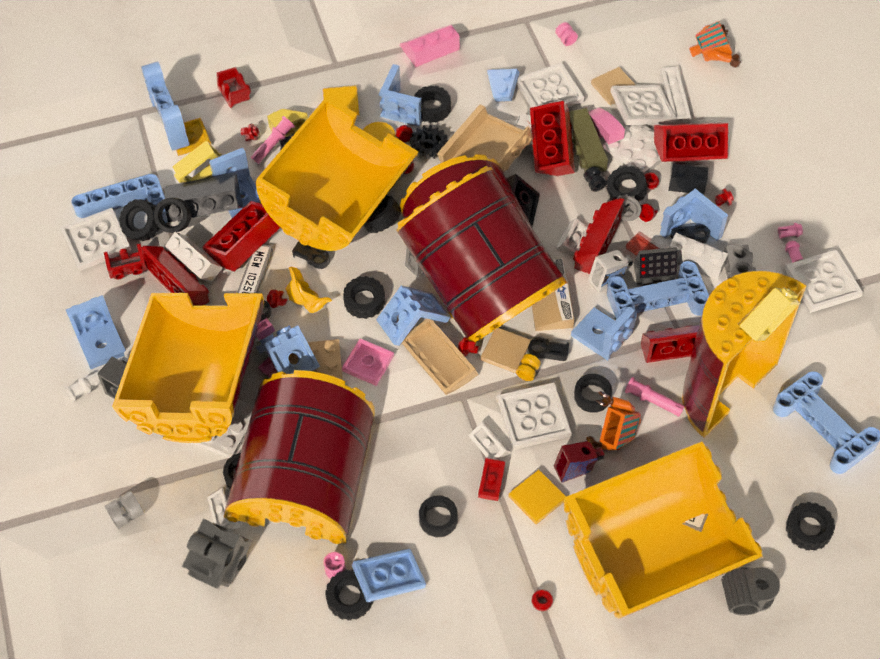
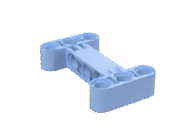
M159 62L141 66L153 107L157 108L164 124L171 150L174 151L189 146L180 109L172 101Z
M685 261L681 264L678 279L628 289L623 278L614 276L609 279L607 286V297L616 320L628 307L635 310V322L632 325V329L635 327L637 313L686 302L693 314L701 316L709 297L696 264L691 261Z
M815 371L809 372L777 395L773 412L779 417H786L796 410L836 450L829 464L830 469L834 473L843 474L876 449L880 442V431L874 427H867L857 434L817 395L823 383L822 375Z

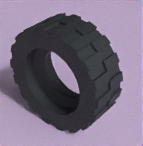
M425 86L414 94V97L421 98L423 122L437 123L443 121L451 112V97L448 91L442 87ZM437 100L441 105L438 108L430 109L424 107V102Z
M634 166L619 167L609 175L606 182L607 191L612 201L618 198L619 195L624 196L625 194L631 197L634 196L637 201H641L647 195L648 185L644 173ZM631 179L636 183L635 189L631 192L622 193L618 189L619 184L624 180Z
M387 195L364 224L367 231L378 233L388 229L399 219L401 215L400 206L392 196Z
M142 199L129 201L123 207L124 209L119 217V225L122 228V232L127 237L139 241L150 240V238L154 237L159 231V227L154 220L156 205ZM143 211L147 214V222L144 228L137 229L134 226V218L138 212Z
M360 276L352 279L344 287V306L352 316L368 319L376 314L378 315L383 310L385 304L384 287L375 278ZM360 291H370L374 297L372 302L368 304H359L355 300V295Z
M800 503L790 512L785 529L788 533V538L798 548L816 551L824 548L829 543L834 534L835 520L832 518L830 511H827L824 506H820L818 503ZM806 517L816 519L821 527L820 532L816 535L805 534L800 528V521Z
M354 570L338 572L327 583L325 595L328 608L339 619H347V621H351V619L356 620L370 610L373 601H366ZM348 585L355 586L360 591L359 600L351 605L344 604L339 599L341 589Z

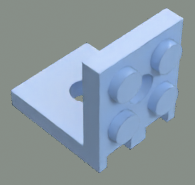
M393 64L379 92V96H382L380 108H383L380 117L420 127L422 122L421 98L399 93L401 89L400 66Z
M243 148L209 161L212 176L236 172L240 193L245 196L242 198L243 208L250 201L262 204L256 185L250 176L246 152ZM243 208L230 210L228 212L233 218Z
M694 189L685 197H680L673 206H668L664 210L660 235L664 238L668 237L671 234L672 228L681 227L691 219L697 225L702 224L708 227L710 236L718 241L723 236L728 214L698 190Z
M401 285L376 320L392 343L400 346L420 317L447 323L451 317L433 293Z
M103 295L66 309L90 369L106 364L112 356L116 359L125 356L124 352L126 350L112 321ZM101 343L107 344L104 348H97Z
M594 307L571 331V336L608 361L610 355L618 351L622 342L625 339L627 340L633 333L632 325L635 322V310L628 307L614 321ZM600 329L603 333L595 334L593 330Z
M289 325L276 332L277 336L274 337L273 334L260 340L261 345L256 347L259 353L265 351L268 353L277 372L283 371L286 374H293L294 370L313 371L320 367L298 325L293 328ZM291 353L298 356V362L295 365L291 364L288 360Z

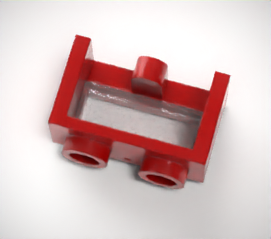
M236 67L216 73L217 87L230 109L237 103L249 100V94H251L250 86L244 82L242 73H239Z
M137 244L138 252L128 254L126 249L119 250L120 256L111 259L108 252H104L110 279L119 280L128 274L140 275L143 271L147 270L141 251V244Z

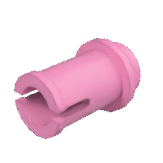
M794 223V225L778 227L779 238L799 237V235L803 234L802 225Z
M796 241L788 242L785 245V251L789 253L792 263L803 260L799 250L800 245Z

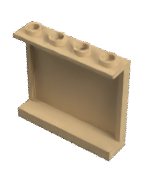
M479 104L437 155L442 163L463 155L470 158L476 154L486 155L489 159L494 158L499 163L503 172L509 169L511 163L519 157L522 150L530 144L532 134L528 126L524 130L488 114L485 106Z

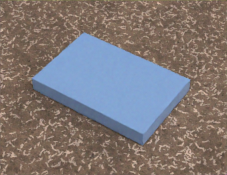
M411 549L357 560L352 563L353 570L367 602L423 589L426 586Z

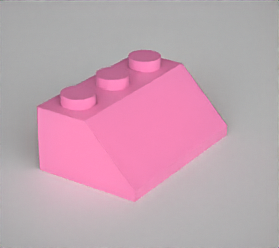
M452 25L443 26L400 43V47L413 65L418 67L458 51L459 34Z

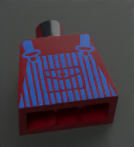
M589 441L563 445L553 467L561 483L590 473L596 461L604 459V452L602 448L594 449Z

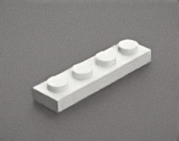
M678 67L661 68L660 74L666 98L676 117L675 123L690 122L691 115Z

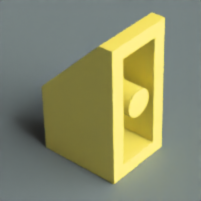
M280 109L267 115L271 131L273 127H276L282 121L283 116L295 125L294 128L288 131L285 137L296 133L308 119V115L305 112Z

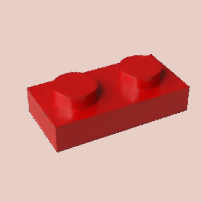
M485 458L478 498L493 501L499 500L505 461Z

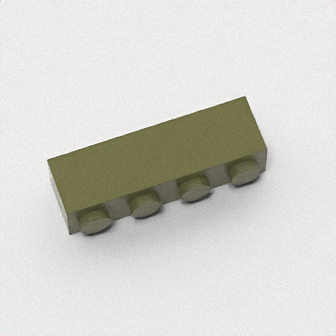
M588 109L569 111L574 152L576 156H579L581 169L586 171L591 167H599L601 172H606L608 159Z

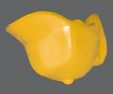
M289 267L291 281L285 290L290 301L297 305H303L310 313L319 311L326 303L332 301L329 297L319 298V295L310 289L309 284L304 281L302 273L295 267Z

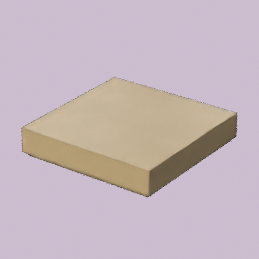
M620 67L591 80V85L609 105L615 104L610 92L612 86L635 85Z
M497 328L494 330L481 355V361L516 373L518 366L521 365L523 356L529 349L531 340Z

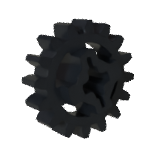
M423 125L422 130L417 128V133L412 132V137H410L411 147L418 151L420 158L426 156V159H429V156H432L435 159L437 153L448 141L447 134H444V130L439 131L438 126L434 129L432 125L429 128Z

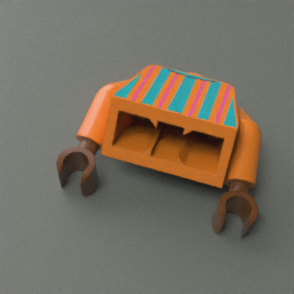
M719 21L712 25L704 26L695 35L698 44L689 48L692 57L702 53L705 61L730 62V65L735 68L739 67L741 63L739 54H734L732 57V51L726 38L728 30H725V25H720Z
M600 391L598 394L604 398L601 401H596L602 406H608L609 404L611 406L607 410L600 441L597 442L593 436L586 437V440L591 442L594 449L620 450L625 444L635 438L638 425L641 423V414L635 411V407L629 401L617 397L610 398L605 392Z

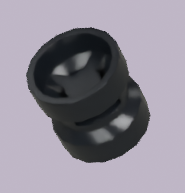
M591 167L583 175L593 192L600 191L607 185L604 176H601L602 172L599 167Z

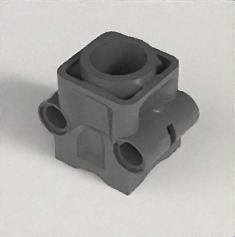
M203 518L197 532H194L188 541L187 549L189 552L182 567L189 570L187 573L189 576L217 589H219L220 585L229 587L235 572H239L243 568L247 559L246 554L252 541Z

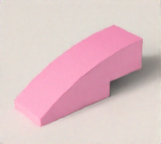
M601 108L589 111L599 138L603 137L608 144L624 139L625 128L614 116Z

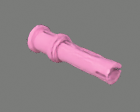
M283 116L282 121L272 128L271 135L251 158L260 164L279 140L285 139V135L295 125Z
M634 377L630 379L625 393H631L639 397L641 401L647 400L680 417L685 407L684 405L651 389L650 385H644L636 381Z

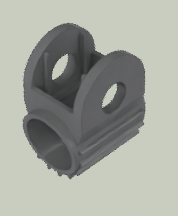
M742 567L728 572L721 578L730 613L736 615H752L767 610L773 604L780 590L778 577L767 568L749 569L748 567Z

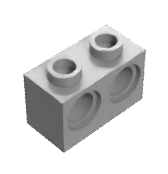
M726 245L724 252L728 253L725 264L727 279L741 273L756 271V268L752 266L753 253L749 251L748 245Z

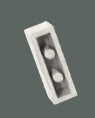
M174 232L164 246L200 279L213 282L223 268L190 238L180 233Z
M676 233L669 248L677 247V264L681 265L685 261H691L696 264L699 273L718 280L725 267L728 253Z

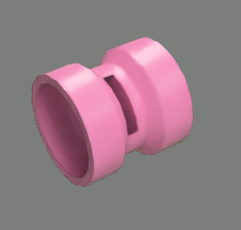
M567 22L561 23L555 30L556 35L561 38L565 46L572 45L578 38L577 33L572 30L571 25Z
M330 552L325 556L323 562L328 578L331 579L336 573L346 570L342 554Z

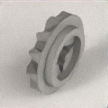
M627 194L624 196L619 195L616 199H624L621 220L633 221L637 219L642 209L640 201H637L634 196L631 197ZM630 204V208L625 212V206Z

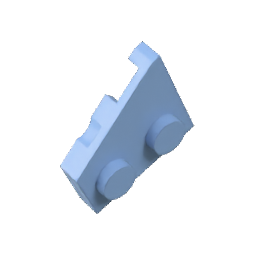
M517 69L487 70L495 101H512L519 71Z

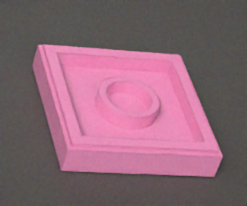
M360 338L344 363L342 371L377 386L392 361L394 352Z

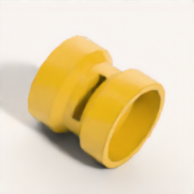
M525 354L521 360L522 364L516 370V374L522 380L533 381L536 376L535 371L539 369L541 361L534 355Z

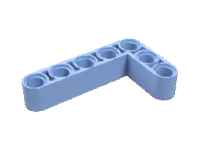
M147 174L78 194L72 198L71 202L76 216L86 218L109 208L117 209L124 207L129 201L134 199H148V202L157 206L165 197L158 177L154 174ZM164 208L162 217L164 222L167 223L168 220L166 210Z

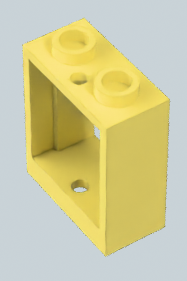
M205 141L173 166L176 172L174 176L180 183L213 177L210 164L193 177L188 174L209 158L212 160L222 156V154L209 142Z
M774 288L740 327L755 341H765L800 304L796 300L797 294L789 288Z

